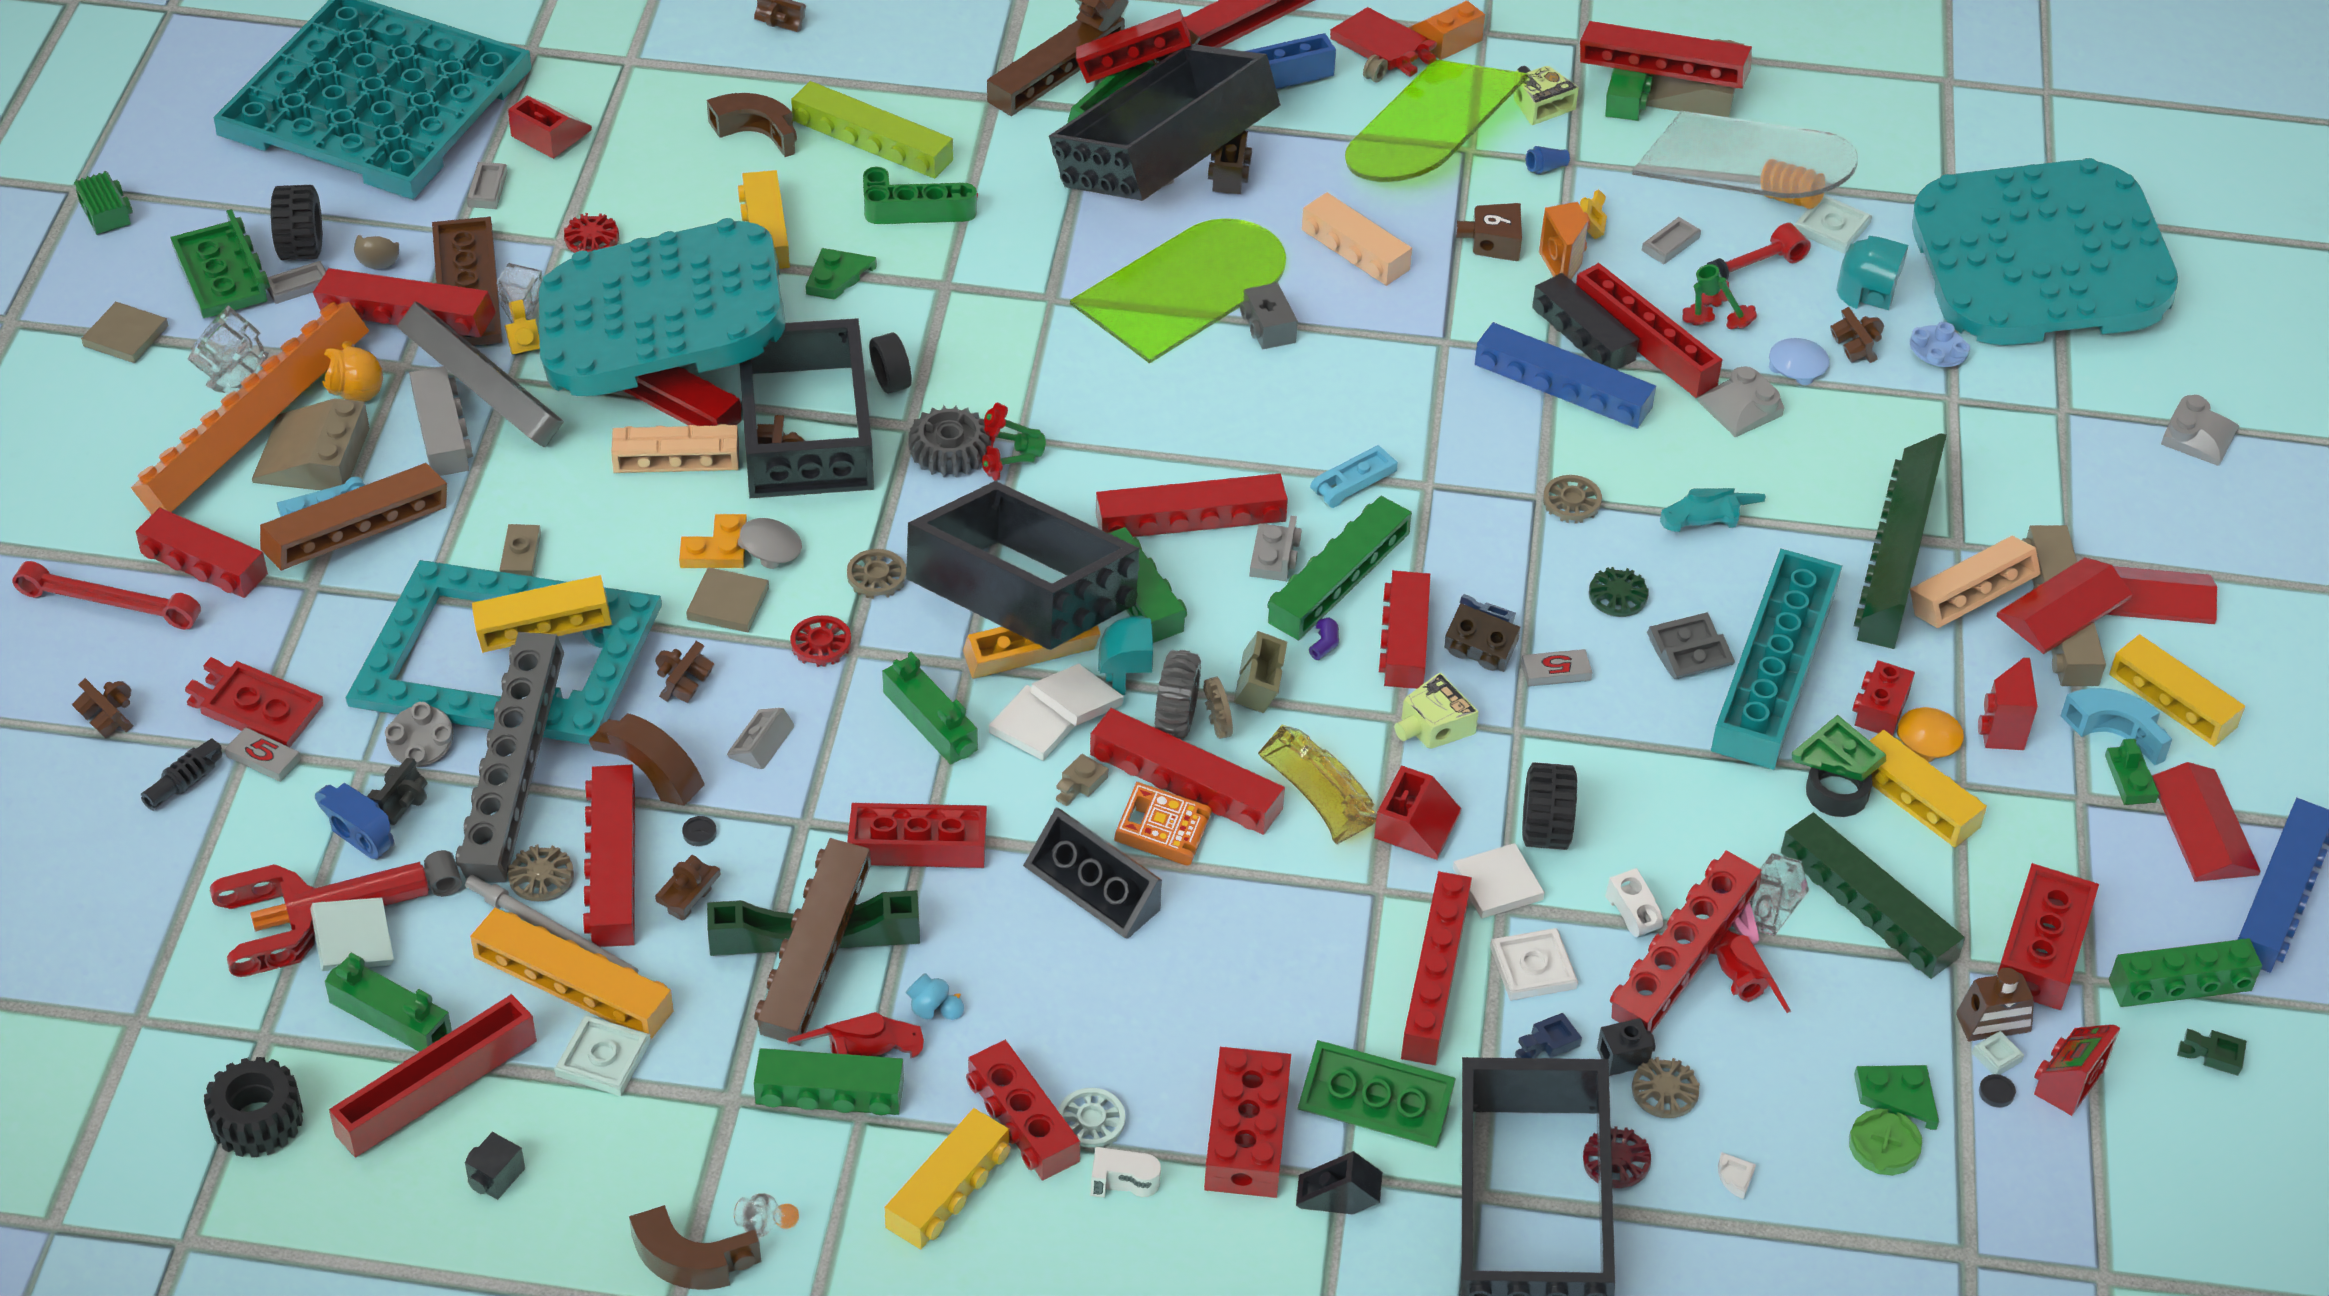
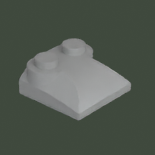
M1747 366L1734 369L1729 380L1698 397V402L1734 437L1782 417L1784 405L1778 390L1758 371Z
M2187 395L2181 399L2172 415L2161 445L2219 466L2239 425L2211 411L2209 402L2202 396Z

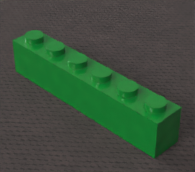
M1382 495L1372 504H1367L1361 515L1354 521L1348 522L1343 532L1335 539H1330L1320 554L1311 557L1306 567L1300 573L1292 575L1287 585L1280 592L1272 594L1267 604L1269 609L1268 623L1299 641L1409 535L1412 512Z

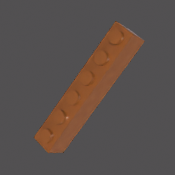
M423 463L260 524V549L282 571L446 508L447 483L427 463Z

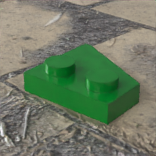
M822 248L806 283V295L836 299L844 293L846 288L852 287L860 281V274L867 269L870 271L876 269V257Z
M1836 715L1792 751V760L1795 763L1863 781L1886 762V754L1839 715Z
M1927 1065L1856 1066L1854 1077L1860 1104L1873 1109H1887L1888 1113L1895 1115L1898 1112L1926 1122L1925 1128L1937 1130L1939 1118Z

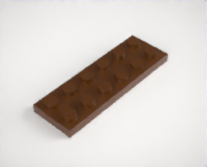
M491 216L432 222L436 283L486 290L489 292L496 312L481 338L467 335L461 336L473 346L503 343Z

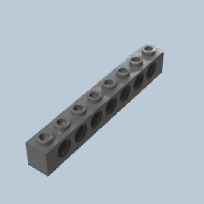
M518 632L515 645L510 647L508 673H504L502 677L503 692L500 701H497L494 707L495 722L493 729H490L487 734L488 749L485 758H482L479 764L480 779L478 787L473 788L471 813L464 821L465 836L463 844L456 851V864L460 867L466 880L470 875L490 882H506L509 865L512 861L564 656V650L557 634Z

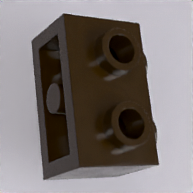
M1243 131L1211 153V161L1214 162H1209L1208 179L1213 180V192L1241 194L1242 183H1248L1249 166H1245V164L1251 165L1252 148L1247 147L1248 131Z
M1460 603L1445 635L1444 648L1455 657L1461 659L1468 657L1478 661L1479 665L1485 669L1492 671L1498 669L1504 672L1519 640L1520 626Z

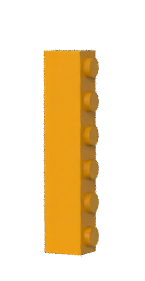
M494 907L470 935L474 958L606 1021L648 1033L651 1039L674 1012L672 992L665 984L659 981H651L639 975L632 968L619 966L609 961L602 954H594L587 951L572 940H564L555 936L542 926H534L523 921L512 912L506 913Z

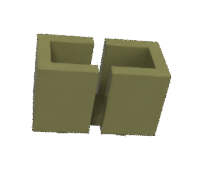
M1260 631L1256 632L1243 651L1239 671L1241 676L1237 681L1234 703L1261 713L1266 711L1279 693L1282 676L1281 667L1284 665L1287 641Z

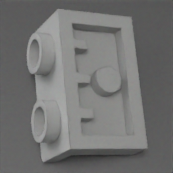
M1290 516L1289 527L1259 523L1250 565V577L1287 582L1289 569L1295 570L1298 551L1293 550V547H1299L1302 529L1296 528L1297 516Z

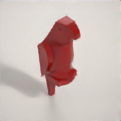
M1728 930L1711 954L1717 955L1722 971L1733 980L1731 986L1732 994L1738 995L1748 1003L1762 995L1764 990L1770 986L1786 1013L1791 1012L1779 987L1749 937L1738 935Z
M877 1012L829 1024L787 1039L788 1044L829 1036L831 1052L834 1054L876 1057L894 1048L904 1053H910L911 1059L920 1054L924 1043L920 1026L894 1020Z

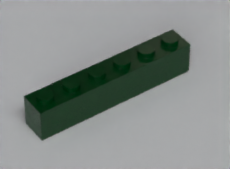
M1811 813L1785 831L1780 853L1786 860L1797 866L1809 876L1813 883L1819 885L1834 897L1838 904L1844 906L1859 918L1863 925L1871 928L1885 940L1888 946L1902 954L1910 961L1913 967L1921 970L1932 979L1959 959L1965 937L1817 814Z

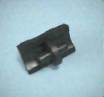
M406 758L399 767L391 766L385 773L384 781L386 784L381 790L372 789L367 796L378 803L379 808L388 816L391 825H395L411 804L419 806L427 799L424 787L428 782L418 772L416 768L417 763L413 758Z

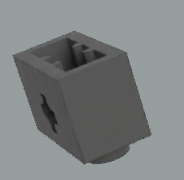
M1278 282L1244 289V301L1240 302V312L1242 318L1248 320L1253 339L1257 338L1262 350L1296 343L1298 320Z

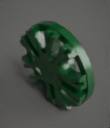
M1613 566L1611 569L1607 567L1604 572L1600 570L1595 574L1590 582L1588 594L1591 603L1601 612L1611 616L1626 617L1637 614L1646 606L1649 588L1645 584V579L1641 578L1640 574L1636 576L1634 570L1629 571V568H1626V571L1615 570ZM1607 599L1609 603L1606 606L1602 604L1600 601ZM1631 601L1636 606L1630 608L1628 602ZM1621 605V609H1615V606Z

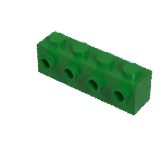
M2250 938L2117 955L2109 977V983L2119 1006L2128 1007L2252 991L2262 964Z

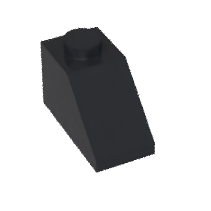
M1352 1151L1300 1174L1296 1206L1307 1210L1355 1214L1380 1203L1383 1172L1355 1151Z

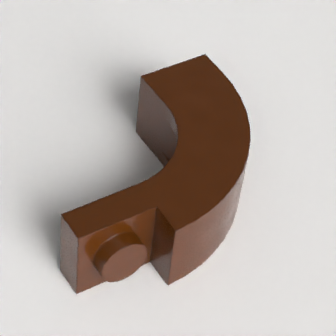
M731 93L706 100L708 122L719 138L743 131L759 132L772 139L784 157L795 154L797 134L793 127L792 112L781 102L768 96L754 93Z
M627 713L620 721L609 719L588 740L594 751L619 755L637 765L651 781L660 801L685 806L705 785L697 767L682 747L662 729L639 716Z
M665 1205L629 1216L631 1236L639 1257L656 1276L673 1285L697 1290L730 1286L729 1272L746 1270L754 1264L761 1262L760 1242L755 1229L720 1241L699 1243L684 1238L675 1230Z

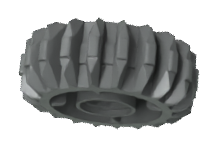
M943 405L941 410L931 408L929 414L922 412L919 419H914V424L908 434V447L914 463H919L921 470L929 469L931 475L941 472L943 478L946 474H954L957 477L959 472L968 475L970 469H979L983 456L987 454V446H991V440L984 431V419L979 417L978 412L970 413L968 407L959 410L957 405L953 409H947Z
M1171 650L1166 656L1161 673L1154 724L1155 728L1176 738L1184 739L1190 732L1201 677V659L1198 654L1186 650Z

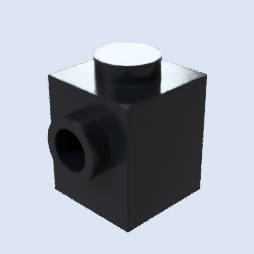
M1641 1018L1600 1028L1597 1050L1601 1059H1609V1076L1637 1070L1642 1063L1646 1064L1651 1059L1652 1052L1656 1048L1655 1039L1651 1031H1646Z
M493 1131L479 1147H474L469 1152L464 1162L470 1187L479 1194L486 1193L497 1200L525 1170L522 1147Z

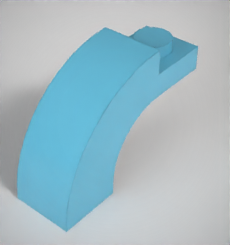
M2106 688L2082 689L2069 693L2066 696L2060 716L2081 737L2094 732H2110L2126 739L2135 738L2141 752L2155 766L2165 761L2172 738L2164 729L2157 725L2160 712L2149 703L2134 695Z

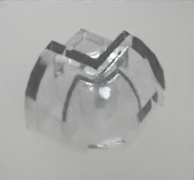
M227 306L200 335L192 346V352L187 359L210 377L205 384L207 387L217 392L229 394L243 387L241 382L253 373L257 374L262 370L261 364L268 358L269 353L264 351L263 345L258 338L261 333L240 314Z

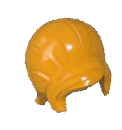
M349 341L343 342L342 347L344 350L326 349L324 355L330 358L331 362L325 375V381H322V383L328 390V393L340 395L345 400L362 402L371 400L379 393L383 382V372L379 361L371 352L354 347V343Z

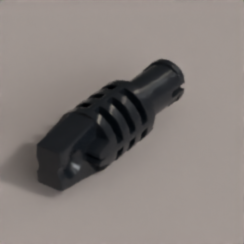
M211 738L199 747H193L177 761L170 764V767L165 768L160 780L141 793V800L145 806L154 811L174 794H183L187 791V788L192 787L202 777L206 776L215 768V763L222 757L221 745Z

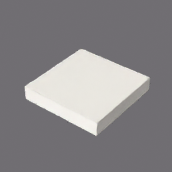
M1079 663L1032 683L1030 692L1074 726L1108 712L1110 708L1115 709L1122 706L1124 698L1123 695Z
M1026 685L989 724V733L1044 761L1075 726L1030 693L1031 687Z
M1516 843L1459 859L1453 863L1455 874L1472 877L1469 898L1481 919L1544 899L1545 892Z
M1557 928L1491 939L1490 948L1510 1001L1577 989L1578 980Z

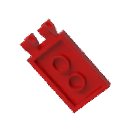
M1369 7L1330 29V39L1368 59L1375 54L1379 56V59L1388 61V70L1397 67L1409 77L1418 72V68L1411 64L1418 57L1427 65L1436 61V55L1432 54L1430 50L1436 47L1437 42Z
M212 657L207 660L203 668L205 671L210 672L205 678V682L215 686L214 689L205 687L202 683L193 679L185 687V692L191 695L187 700V705L197 709L200 708L201 714L241 731L247 727L289 748L324 705L323 696L239 661H235L229 667Z

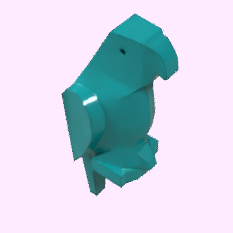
M1693 488L1689 490L1687 496L1662 509L1660 523L1664 529L1674 532H1680L1682 527L1689 525L1703 526L1715 522L1725 523L1729 528H1735L1739 521L1740 506L1765 502L1766 495L1760 493H1734L1735 488Z

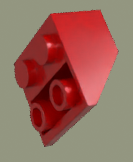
M528 95L508 109L511 136L553 159L592 130L590 124L550 103Z
M1401 765L1377 811L1374 838L1438 860L1461 814L1462 808L1432 775Z

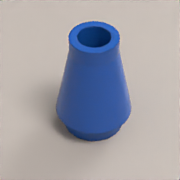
M1534 146L1533 149L1527 151L1525 161L1530 172L1541 174L1559 167L1568 166L1570 155L1566 149L1560 150Z

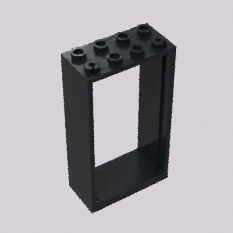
M1191 44V46L1177 50L1048 137L1064 187L1143 201L1281 106L1267 54Z
M1462 1057L1461 1296H1614L1615 1258L1609 1059ZM1473 1112L1597 1114L1601 1273L1473 1271Z

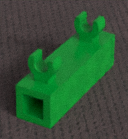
M911 651L908 653L907 658L901 661L896 659L893 661L892 666L882 670L883 693L950 765L961 759L968 758L978 750L977 727L965 716L966 708L957 699L952 702L920 668V660Z
M352 952L340 965L329 972L324 981L329 1003L419 1052L452 1032L449 1012L433 1004L431 995L420 989L415 994L365 967L364 959Z

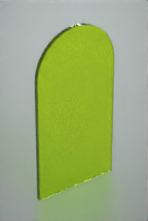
M1436 59L1349 143L1345 151L1348 169L1360 178L1376 182L1408 180L1435 170L1444 164L1528 79V73Z
M1230 218L1204 221L1191 226L1070 299V305L1150 364L1240 308V302L1244 301V289L1277 283L1282 277L1286 266L1285 249L1273 233L1258 224Z

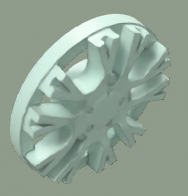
M1083 1088L1076 1090L1064 1098L1058 1109L1066 1122H1075L1074 1125L1070 1126L1074 1133L1079 1129L1081 1130L1076 1135L1080 1140V1146L1094 1148V1151L1095 1147L1104 1148L1107 1144L1111 1146L1113 1142L1117 1141L1118 1136L1124 1129V1107L1114 1094L1104 1089ZM1092 1096H1098L1097 1103H1091ZM1083 1097L1085 1104L1081 1107L1073 1102ZM1107 1101H1110L1114 1105V1107L1108 1110H1104L1103 1105ZM1112 1126L1116 1128L1114 1129V1131L1110 1132L1105 1127ZM1098 1132H1101L1104 1137L1100 1138ZM1091 1135L1094 1139H1084L1083 1137Z

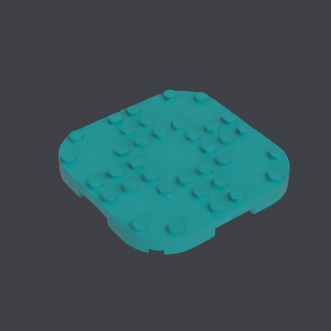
M2085 158L2083 160L1945 174L1927 184L1916 197L1912 231L1919 251L1925 254L1934 278V293L1946 321L1952 324L1956 331L1962 334L1966 330L1969 334L1977 336L1976 341L1994 345L2032 343L2043 341L2045 332L2099 326L2101 334L2134 331L2159 322L2163 319V314L2173 306L2178 284V273L2142 188L2132 175L2115 166L2098 162L2092 158Z
M724 218L713 224L677 232L667 231L651 238H636L631 242L590 252L578 251L574 253L571 259L563 262L546 274L539 288L540 359L548 383L557 391L565 388L573 396H597L638 387L637 376L692 363H696L698 373L735 365L763 353V348L769 344V340L777 342L785 329L784 305L781 298L778 276L780 275L779 264L769 231L755 223Z

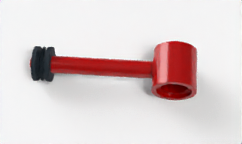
M1784 223L1772 233L1770 245L1726 262L1718 258L1707 264L1716 265L1719 268L1721 277L1728 280L1730 272L1777 254L1783 256L1789 263L1799 262L1809 253L1811 243L1792 223Z

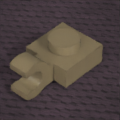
M1081 754L1062 772V779L1056 785V788L1061 793L1057 795L1056 801L1068 806L1080 792L1089 797L1108 778L1109 768Z

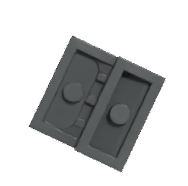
M1708 612L1650 626L1647 631L1657 655L1674 679L1730 666L1735 663L1724 635L1717 634Z

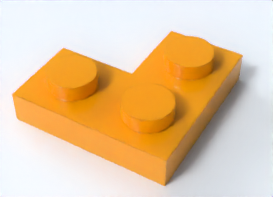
M715 514L713 537L681 536L680 568H744L745 549L738 545V539L742 526L747 522V514Z

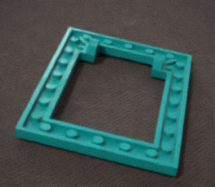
M419 560L345 697L348 707L398 715L417 702H426L430 706L444 712L451 723L493 729L495 722L494 707L496 702L500 701L501 696L399 681L396 678L439 596L483 601L566 583V581ZM604 587L612 625L603 626V634L597 628L583 631V635L592 645L602 648L601 653L582 691L572 690L569 698L564 699L561 688L555 687L543 738L590 745L588 740L604 722L608 721L662 607L660 595Z

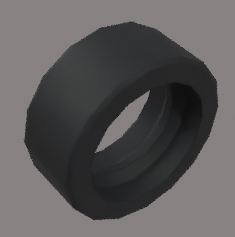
M891 332L872 338L869 342L870 358L875 376L883 391L889 394L909 388L912 383L911 368L906 350L899 336Z
M1811 767L1806 783V795L1810 803L1820 812L1835 817L1856 815L1865 808L1872 789V775L1870 774L1863 781ZM1830 776L1842 777L1856 785L1858 791L1850 794H1837L1824 787L1820 780Z

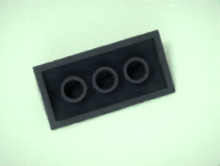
M1056 807L1023 866L1122 937H1131L1160 911L1162 879L1060 808Z

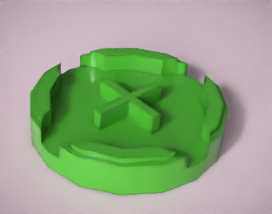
M1887 1109L1866 1111L1856 1118L1849 1134V1148L1855 1160L1864 1168L1882 1175L1893 1176L1905 1173L1914 1167L1920 1157L1922 1147V1135L1917 1125L1907 1116L1898 1112L1895 1115L1887 1113Z

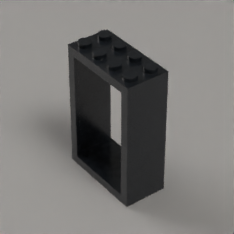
M859 318L785 323L783 334L777 342H773L770 339L769 344L763 348V353L739 363L749 499L874 490L872 438ZM851 368L858 428L857 438L758 444L753 374Z
M994 481L908 522L906 579L1048 650H1052L1136 605L1140 548L1000 482ZM996 543H1000L1067 576L1054 583H1050L983 550Z

